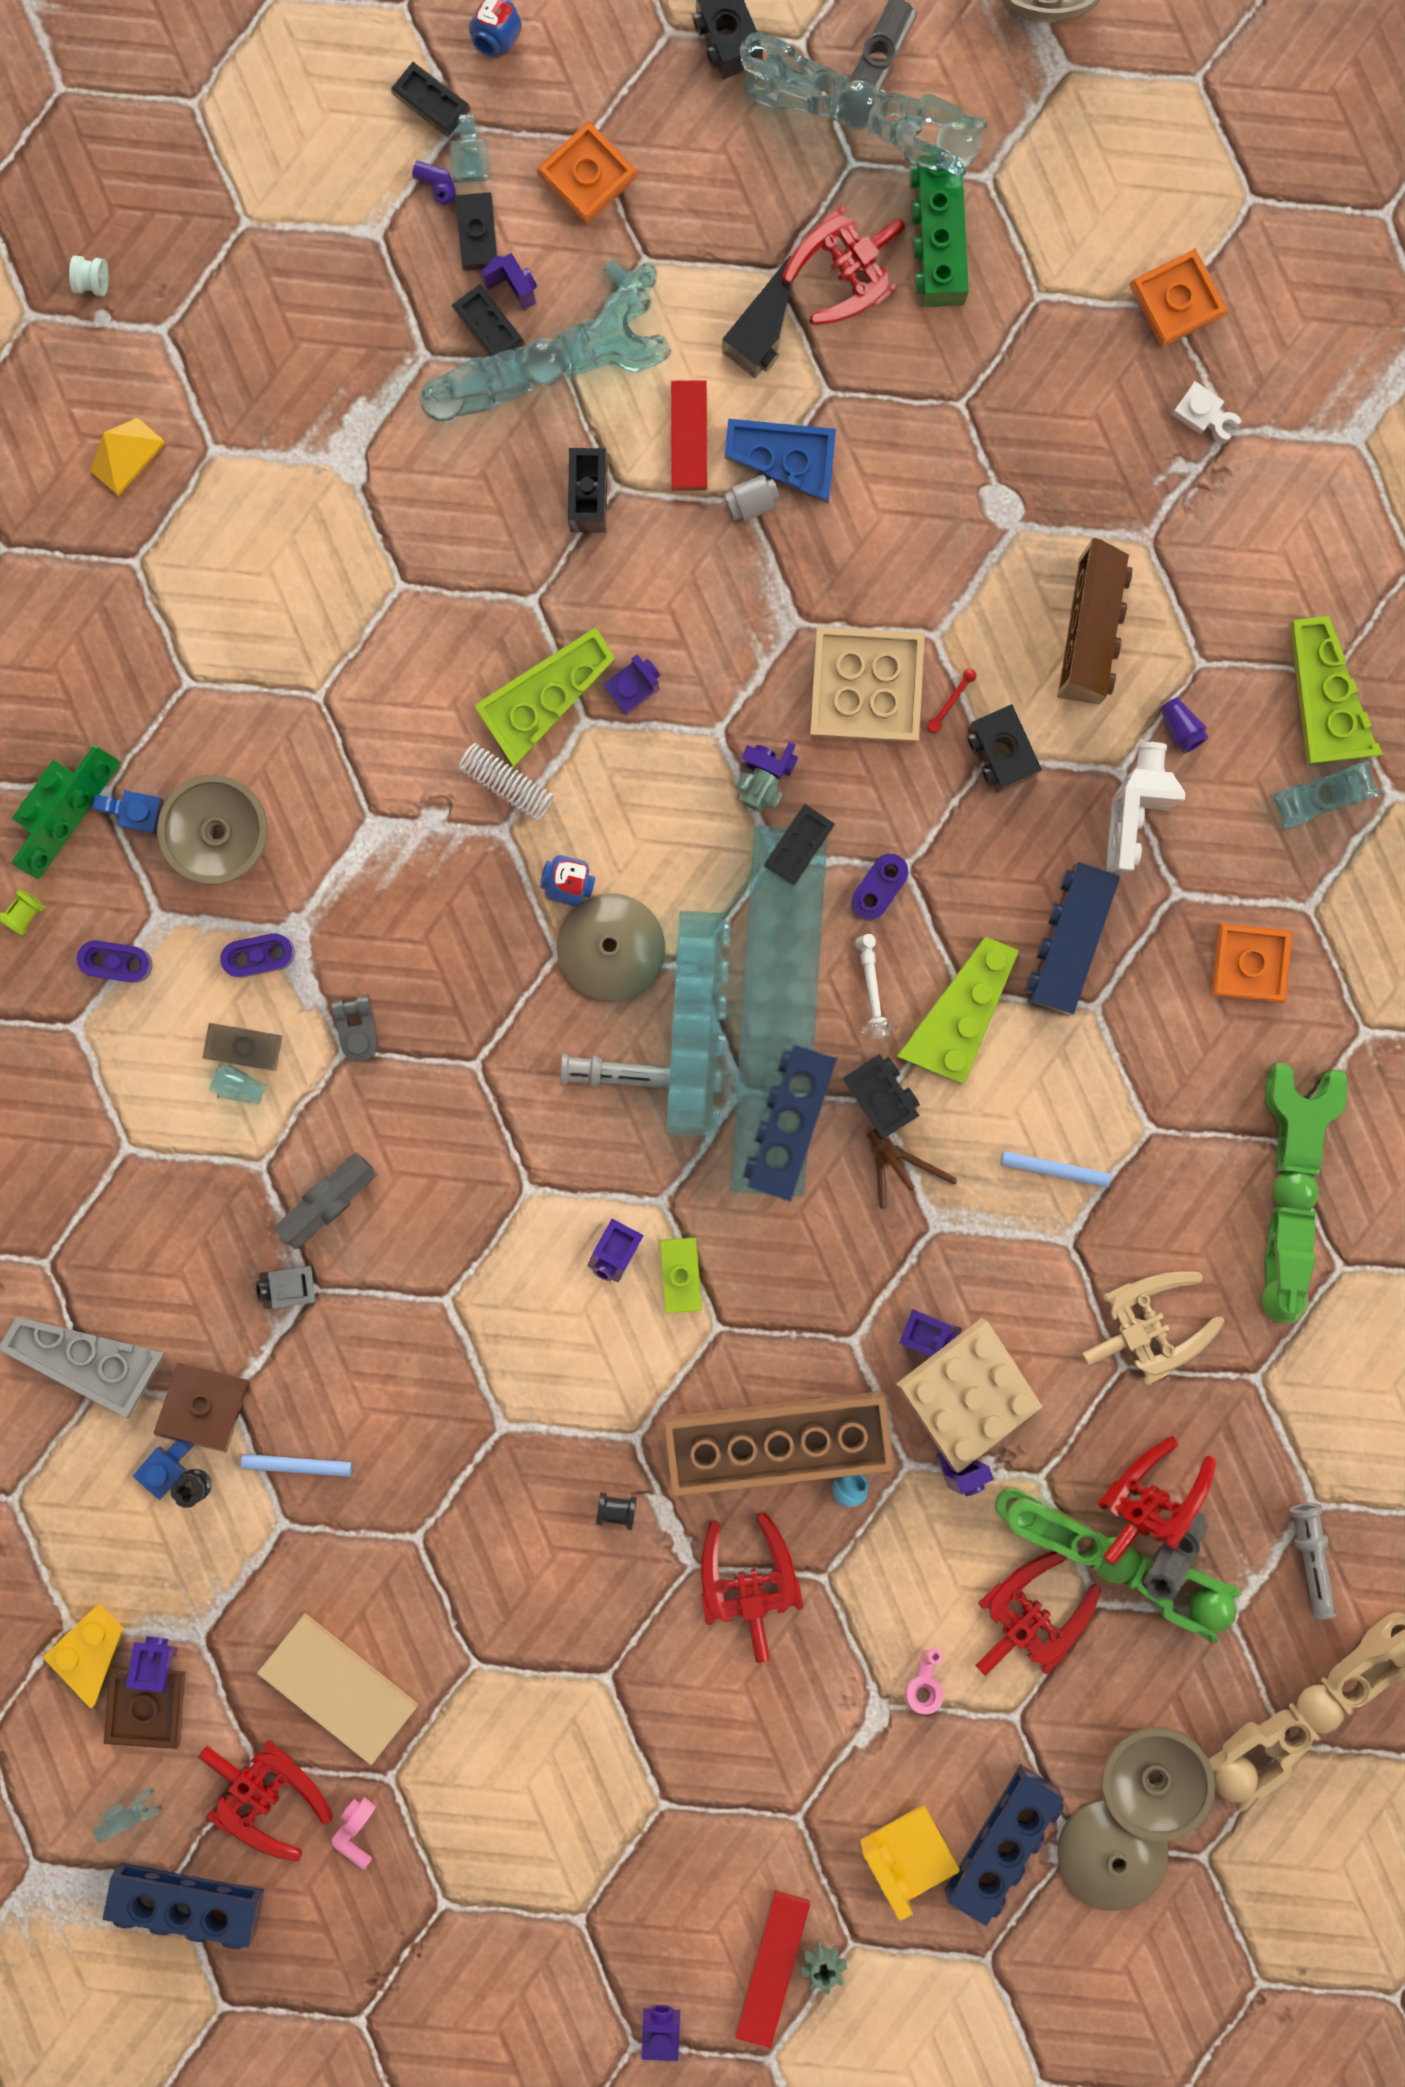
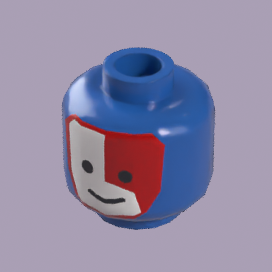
M484 0L469 23V33L473 45L479 52L489 57L506 55L522 29V22L516 7L509 0Z
M557 855L553 858L552 862L546 861L540 881V889H544L545 897L548 900L577 906L581 903L583 896L591 897L595 877L589 875L590 869L587 862L564 855Z

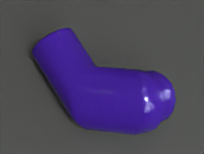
M417 160L413 167L412 178L429 183L437 203L442 205L452 204L456 198V187L450 173L446 169Z

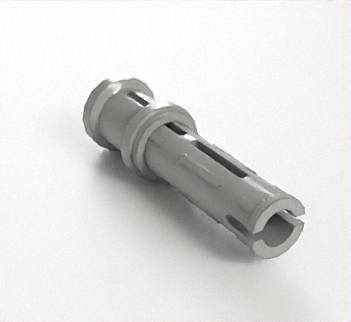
M562 1053L560 1085L566 1086L567 1082L589 1084L591 1088H596V1086L600 1087V1083L665 1088L669 1090L671 1066L603 1062L602 1058L596 1055L588 1059L569 1057L568 1053Z
M1316 1503L1299 1504L1289 1508V1514L1294 1518L1297 1538L1294 1539L1295 1546L1299 1551H1302L1313 1610L1312 1615L1315 1619H1330L1336 1617L1337 1613L1334 1607L1324 1551L1329 1541L1327 1535L1323 1534L1320 1514L1323 1513L1322 1505Z

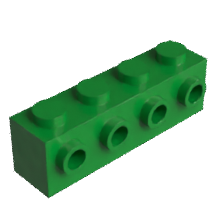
M962 149L918 151L915 165H910L909 186L910 189L916 188V201H911V223L918 224V236H913V259H919L920 271L915 272L914 276L915 294H921L922 307L965 305L969 293Z

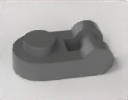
M369 995L357 996V1000L345 1002L344 999L332 1001L333 1015L343 1054L348 1059L356 1062L370 1060L379 1048V1040ZM360 1014L362 1024L350 1027L348 1016Z

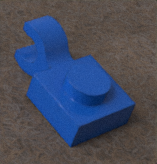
M124 790L123 800L95 794L92 809L119 816L117 823L119 827L156 834L163 799Z
M176 1441L167 1452L159 1446L133 1474V1477L157 1499H162L171 1489L173 1482L187 1471L179 1462L194 1445Z

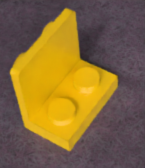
M924 1805L860 1839L863 1856L899 1921L913 1914L909 1900L959 1872L958 1864Z

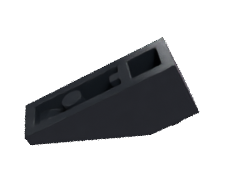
M791 256L788 257L722 339V353L754 378L762 370L768 372L779 357L777 351L792 287V282L789 284L782 282V274Z

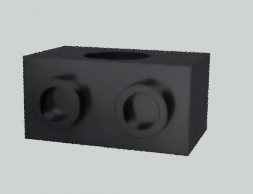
M696 0V13L692 14L696 32L699 36H705L709 45L706 46V53L710 65L713 69L718 67L723 80L763 63V44L744 0ZM722 29H730L733 31V33L730 35H722L719 33V31Z
M569 448L568 524L570 532L606 533L608 476L606 448Z
M1013 704L972 721L968 727L970 732L966 734L968 744L974 754H980L985 765L981 767L983 777L989 787H995L997 793L1029 780L1042 771ZM997 742L1005 743L1010 749V757L1006 759L997 757L993 752V744Z

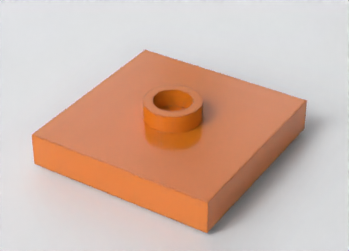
M589 121L579 128L536 169L537 175L586 225L638 177V171Z
M1196 248L1131 280L1129 284L1161 348L1225 317L1228 313Z
M1219 923L1217 925L1210 996L1286 1003L1293 931Z

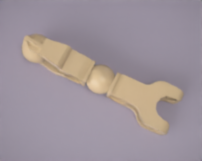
M1393 1612L1371 1627L1362 1638L1360 1645L1331 1670L1328 1679L1325 1677L1321 1679L1324 1685H1313L1303 1690L1298 1697L1296 1707L1291 1703L1289 1705L1291 1709L1278 1712L1260 1725L1254 1722L1246 1723L1223 1744L1222 1751L1208 1759L1215 1777V1792L1229 1802H1237V1812L1246 1811L1258 1797L1265 1798L1292 1778L1293 1771L1291 1766L1308 1751L1314 1739L1316 1741L1321 1739L1317 1733H1329L1340 1726L1344 1720L1345 1710L1351 1715L1353 1713L1352 1708H1359L1365 1705L1390 1685L1405 1681V1629L1391 1637V1630L1394 1626L1405 1625V1614ZM1357 1680L1356 1687L1349 1692L1342 1691L1346 1681ZM1292 1726L1300 1727L1296 1736L1292 1738L1284 1737L1285 1731ZM1258 1744H1262L1266 1754L1275 1757V1761L1258 1775L1253 1763L1242 1755Z

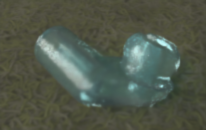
M613 258L604 267L603 274L624 292L633 293L650 290L656 284L657 270L653 265L644 263L638 270L628 271Z

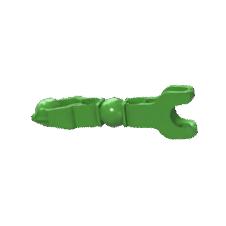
M1275 1062L1268 1070L1264 1103L1268 1111L1279 1123L1276 1172L1281 1173L1275 1179L1272 1187L1273 1199L1278 1207H1272L1267 1248L1264 1251L1265 1289L1261 1296V1302L1264 1312L1274 1322L1292 1324L1305 1315L1309 1305L1307 1291L1315 1263L1314 1237L1316 1211L1310 1210L1316 1204L1320 1195L1318 1182L1314 1176L1320 1175L1326 1126L1329 1122L1336 1119L1346 1106L1347 1076L1341 1070L1332 1069L1326 1072L1321 1077L1316 1096L1309 1100L1300 1096L1295 1090L1292 1068L1285 1063Z
M1007 1487L998 1494L995 1501L996 1512L1016 1534L1080 1564L1089 1565L1105 1582L1112 1584L1125 1583L1131 1589L1136 1587L1143 1595L1154 1601L1156 1610L1168 1621L1199 1634L1211 1643L1218 1642L1216 1633L1227 1630L1234 1623L1237 1612L1234 1598L1242 1595L1236 1586L1217 1580L1190 1565L1182 1584L1187 1579H1191L1205 1586L1198 1589L1191 1597L1189 1605L1190 1617L1174 1609L1171 1600L1162 1599L1158 1601L1148 1594L1147 1585L1142 1584L1141 1579L1143 1574L1150 1570L1153 1558L1143 1556L1132 1543L1113 1567L1102 1556L1117 1537L1107 1538L1101 1532L1096 1534L1084 1523L1018 1488ZM1019 1498L1011 1505L1007 1513L1006 1503L1010 1499ZM1083 1537H1090V1546L1084 1551H1077L1078 1541Z

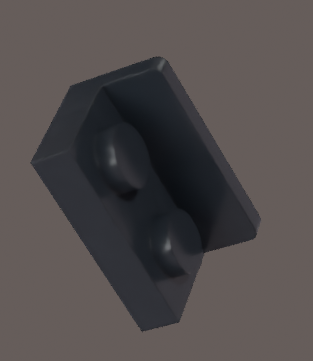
M878 1054L842 1079L881 1139H885L920 1116L916 1110L920 1103L909 1087L903 1090L896 1080V1077L901 1074L890 1057L883 1060L881 1055Z

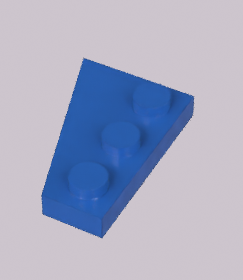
M728 419L725 459L761 475L764 474V476L828 504L836 429Z

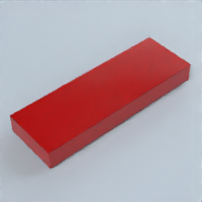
M671 380L672 491H707V380Z

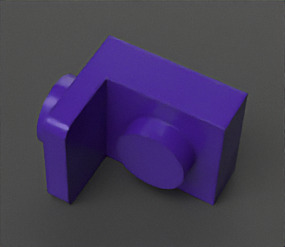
M638 655L631 658V664L603 684L605 690L625 716L660 690L659 682L657 681V678L661 676L649 659L643 662Z
M788 743L781 760L774 758L776 753L762 745H756L755 748L747 745L741 757L740 765L752 771L755 768H760L778 778L780 782L783 774L790 777L799 758L793 755L796 744Z
M611 1219L587 1266L592 1269L597 1277L606 1281L613 1280L619 1282L644 1235Z
M912 1309L899 1343L931 1357L959 1336L962 1328Z
M147 1636L145 1643L134 1642L126 1688L166 1693L172 1655L176 1656L178 1648L168 1646L169 1639Z
M656 2005L651 2009H644L641 2060L678 2061L680 2010H673L666 2005Z

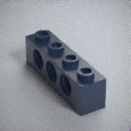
M795 1044L791 1052L784 1050L777 1070L784 1073L780 1087L772 1086L766 1107L772 1108L768 1123L761 1121L754 1141L761 1144L757 1158L749 1157L743 1178L749 1179L748 1188L791 1202L837 1058ZM795 1076H804L810 1082V1091L804 1097H796L790 1091L789 1084ZM784 1111H792L798 1116L799 1125L793 1132L785 1133L778 1126V1118ZM775 1146H780L787 1152V1161L780 1168L769 1166L766 1160L767 1152Z
M1020 1764L958 1866L959 1872L952 1876L944 1890L949 1904L984 1926L988 1925L992 1917L997 1918L1000 1915L1006 1902L1005 1895L1011 1885L1016 1886L1024 1875V1864L1031 1853L1034 1855L1039 1851L1044 1841L1043 1833L1050 1822H1056L1062 1813L1064 1798L1057 1786ZM1028 1808L1035 1810L1031 1819L1027 1821L1017 1819L1018 1814L1022 1810ZM1011 1840L1015 1842L1014 1848L1009 1852H1000L998 1850L999 1845L1004 1841ZM992 1872L996 1874L995 1879L991 1883L983 1884L979 1882V1878L984 1873Z
M120 1863L110 1877L102 1920L113 1922V1925L118 1928L129 1929L136 1926L149 1929L155 1935H169L173 1933L183 1935L192 1942L210 1940L220 1942L229 1949L248 1948L257 1931L264 1890ZM140 1896L149 1897L153 1901L154 1907L145 1906L141 1902ZM176 1903L186 1904L191 1913H181L177 1909ZM212 1910L222 1911L226 1915L227 1920L220 1921L216 1919L212 1914Z

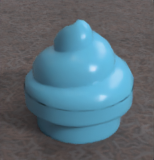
M863 1475L836 1477L833 1480L832 1492L837 1504L845 1507H857L867 1498L869 1485Z

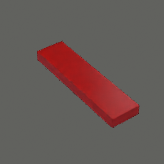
M774 1890L735 2032L736 2039L767 2048L772 2047L809 1912L810 1900Z

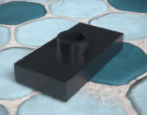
M413 61L391 88L393 96L448 138L470 112V106L467 102Z
M491 192L456 195L463 271L484 269L491 259L498 256Z
M481 284L452 304L454 312L496 366L525 345L524 339Z
M804 804L763 867L794 887L835 826V823Z

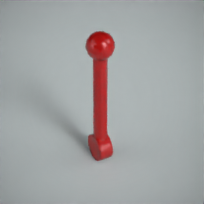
M966 669L963 672V680L937 717L929 720L927 724L929 732L938 733L940 731L942 720L969 683L976 680L977 674L975 670Z

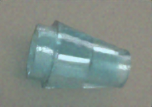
M219 1064L209 1091L216 1093V1098L259 1105L267 1085L231 1064L228 1066Z

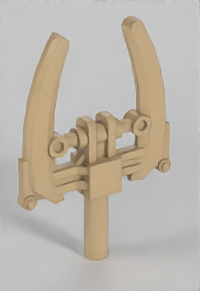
M1199 1272L1162 1273L1132 1284L1127 1283L1111 1292L1103 1294V1300L1111 1304L1110 1315L1112 1319L1115 1320L1117 1318L1120 1323V1328L1117 1330L1119 1335L1081 1353L1086 1365L1090 1366L1126 1348V1350L1135 1353L1138 1360L1134 1361L1136 1368L1143 1370L1145 1374L1143 1382L1151 1385L1153 1382L1173 1373L1174 1369L1199 1354L1215 1338L1223 1327L1225 1320L1222 1317L1212 1318L1199 1332L1174 1348L1166 1339L1165 1331L1169 1330L1167 1324H1161L1160 1319L1164 1318L1162 1313L1156 1314L1155 1310L1151 1309L1149 1296L1180 1286L1198 1284L1203 1279L1202 1274ZM1134 1304L1141 1306L1145 1313V1319H1137L1131 1306ZM1153 1337L1161 1345V1354L1154 1356L1150 1348Z

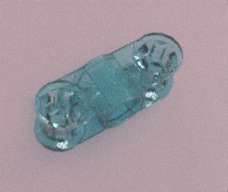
M1367 760L1328 777L1302 786H1294L1269 796L1271 802L1276 803L1283 822L1280 825L1281 830L1305 823L1314 817L1347 805L1352 806L1382 795L1381 789L1376 788L1369 769L1372 765L1371 761ZM1320 787H1327L1331 790L1333 794L1331 804H1326L1320 800L1318 794Z

